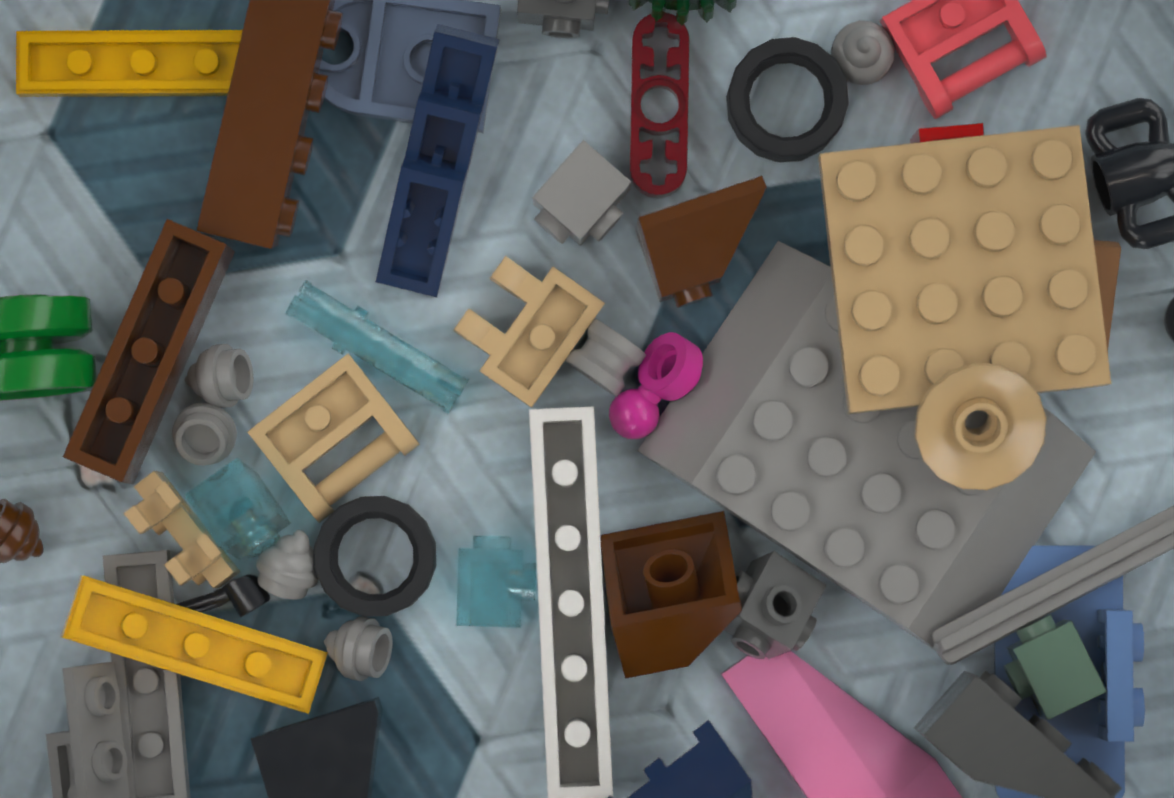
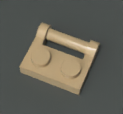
M349 353L248 431L251 438L319 523L334 512L331 505L400 451L406 456L420 445ZM374 417L385 432L315 486L304 471Z

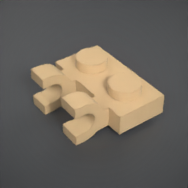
M505 256L490 277V280L522 300L526 305L505 334L471 309L466 311L453 331L490 355L479 372L532 408L605 303L555 267L549 270L541 282Z
M153 471L134 486L143 500L137 505H133L123 514L139 534H143L152 528L158 535L168 530L183 550L164 564V566L180 586L192 579L198 586L207 580L213 588H219L241 572L163 472Z

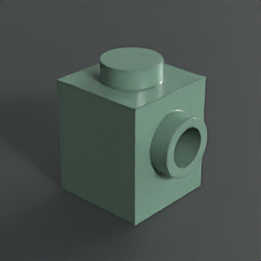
M1051 614L1016 631L1020 641L1006 647L1013 661L1004 665V669L1014 691L1022 700L1031 697L1040 717L1049 720L1107 692L1073 622L1070 620H1062L1055 624Z

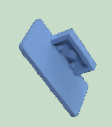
M1032 546L1001 595L1095 546ZM1123 576L1050 613L1055 624L1062 620L1073 622L1107 692L1049 720L1045 719L1072 743L1064 752L1065 755L1076 764L1082 758H1085L1090 763L1093 762L1122 788L1114 798H1122L1125 793V742H1134V727H1143L1145 719L1143 689L1133 688V662L1143 661L1144 631L1142 623H1133V611L1123 609ZM1016 632L994 643V675L1013 691L1014 689L1005 672L1004 665L1013 661L1006 647L1020 641ZM1031 697L1021 700L1014 708L1027 721L1034 714L1040 719L1042 718ZM995 786V791L999 798H1043Z

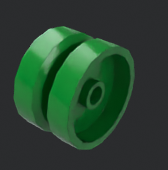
M41 294L0 297V401L52 397L92 391L97 379L95 356L81 349H53L54 344L78 341L93 331L89 298Z

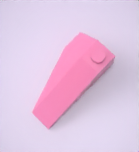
M792 651L770 659L767 657L765 659H757L747 655L721 673L806 798H962L936 759Z

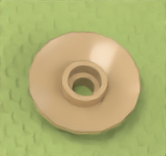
M973 363L949 371L928 389L917 410L915 438L923 461L939 479L961 489L989 490L1012 482L1033 464L1044 444L1047 418L1039 394L1021 374L1000 364ZM977 410L987 413V420L981 427L972 429L965 426L966 418L970 413Z

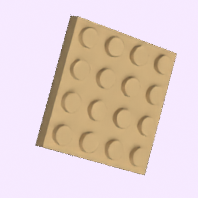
M1079 125L819 154V171L848 414L919 407L928 389L945 374L973 363L1000 364L1021 374L1037 393L1102 387L1111 384Z

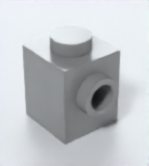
M583 140L532 197L533 205L540 210L534 220L561 244L569 236L580 246L590 235L599 242L624 214L616 205L630 191L631 181Z

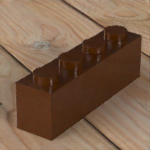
M335 0L249 1L196 231L270 249L278 245L280 235L291 237L299 207V200L289 198L294 174L305 176L314 138L304 136L309 111L320 113L328 84V76L318 73L324 48L335 50L342 25L343 13L333 11Z
M166 219L63 454V458L121 483L134 484L234 256L235 251L227 244Z

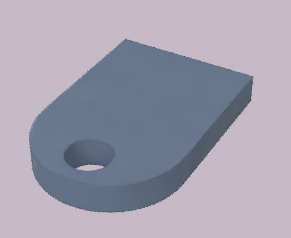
M335 0L333 11L343 13L340 31L348 34L353 39L354 48L351 56L343 63L329 64L321 59L318 73L328 76L324 99L335 108L352 115L412 123L437 24L497 39L501 6L467 0ZM491 79L478 133H484Z

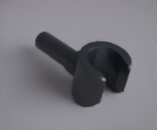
M247 574L232 580L212 593L189 599L176 605L198 612H205L221 607L231 601L241 618L270 600V595L258 584L257 576Z

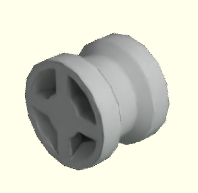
M594 319L587 328L588 339L583 347L572 350L565 361L598 386L618 397L625 387L624 375L630 367L639 366L646 354L621 334L601 321Z

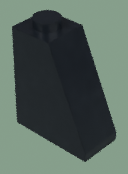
M379 697L271 730L251 738L268 798H371L382 717V706Z

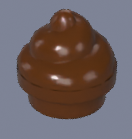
M5 498L1 499L0 563H7L12 559L24 561L31 556L40 557L44 549L43 543L39 538V524L34 518L33 510L22 502L12 504Z

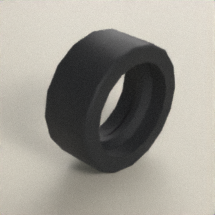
M796 37L771 39L751 49L735 67L726 95L728 121L738 140L755 155L778 163L803 161L822 151L842 127L849 105L847 80L836 59L818 44ZM792 63L806 68L817 77L823 89L824 108L821 118L811 130L799 136L780 137L768 133L756 122L750 109L749 95L753 82L764 70L776 64Z
M387 496L359 497L339 506L322 524L314 544V570L324 592L342 609L363 617L389 616L412 606L428 589L437 566L436 542L427 521L410 505ZM382 518L396 523L408 535L413 547V565L408 577L398 588L384 594H368L355 589L344 578L338 565V549L343 536L353 525L366 519Z

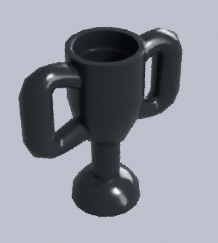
M1135 98L1099 109L1087 120L1085 136L1091 150L1095 154L1091 157V169L1094 184L1103 208L1109 216L1117 214L1118 229L1121 237L1132 248L1151 249L1174 242V215L1143 225H1137L1136 217L1138 207L1151 204L1166 195L1174 203V143L1169 142L1167 118L1163 109L1152 99ZM1143 122L1149 124L1148 142H1137L1117 148L1105 136L1106 133Z

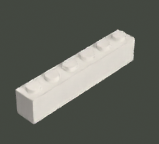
M594 406L529 409L548 798L613 797Z

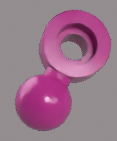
M673 332L662 334L650 343L644 352L646 356L638 368V377L641 385L638 389H628L621 392L618 397L613 399L609 408V421L613 429L620 436L627 439H641L648 436L658 424V403L661 399L675 401L684 397L695 388L700 380L703 367L702 352L697 345Z

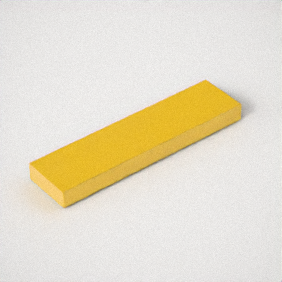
M243 30L16 31V94L20 97L228 96Z
M84 575L80 576L61 634V638L306 714L310 712L328 654L325 651Z

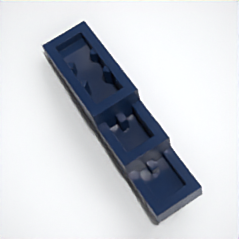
M437 24L422 89L416 104L405 158L400 169L376 283L437 298L500 39Z

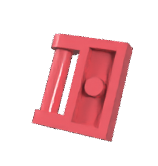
M912 0L883 16L880 20L882 27L891 36L895 50L917 86L924 105L935 119L952 111V103L1023 63L1030 67L1047 56L1042 41L1018 0ZM1005 25L1012 41L940 81L932 67L933 63L999 26Z

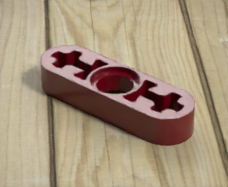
M667 12L657 22L651 14L645 16L635 27L632 38L630 177L633 185L640 193L656 199L669 197L680 189L686 177L688 158L689 33L685 24L681 26L677 22L676 16ZM656 27L667 28L668 38L678 40L679 47L668 49L666 72L678 69L680 72L679 80L666 75H654L645 79L640 78V69L650 72L654 71V50L652 47L643 46L642 40L652 38ZM663 88L675 96L678 102V111L671 120L664 123H655L644 116L641 110V100L652 89ZM640 131L654 136H664L673 132H678L679 134L678 143L665 140V161L668 164H676L677 172L667 174L664 185L652 184L651 174L640 171V164L650 163L653 154V139L640 142Z

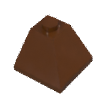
M763 176L638 217L636 234L660 302L674 298L676 307L680 308L713 296L710 285L721 281L767 188Z
M724 511L600 535L611 627L625 679L688 667L741 613L742 607Z

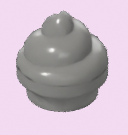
M856 21L846 25L836 35L831 48V56L836 59L848 82L857 85H868L879 81L888 73L894 62L895 47L891 36L882 26L872 21Z
M216 344L199 355L197 362L190 366L184 380L207 403L221 408L233 407L238 400H244L250 396L253 388V368L248 354L243 349H233L228 344Z
M297 530L293 535L282 536L277 542L270 543L262 548L256 562V567L260 572L257 580L258 584L264 590L281 598L297 600L306 596L308 588L316 586L318 577L314 570V549L309 545L308 536L304 531Z
M360 616L355 620L345 622L339 630L331 631L326 636L324 645L328 655L336 663L337 669L344 677L364 681L368 677L379 678L385 672L392 653V634L388 628L381 627L376 619Z

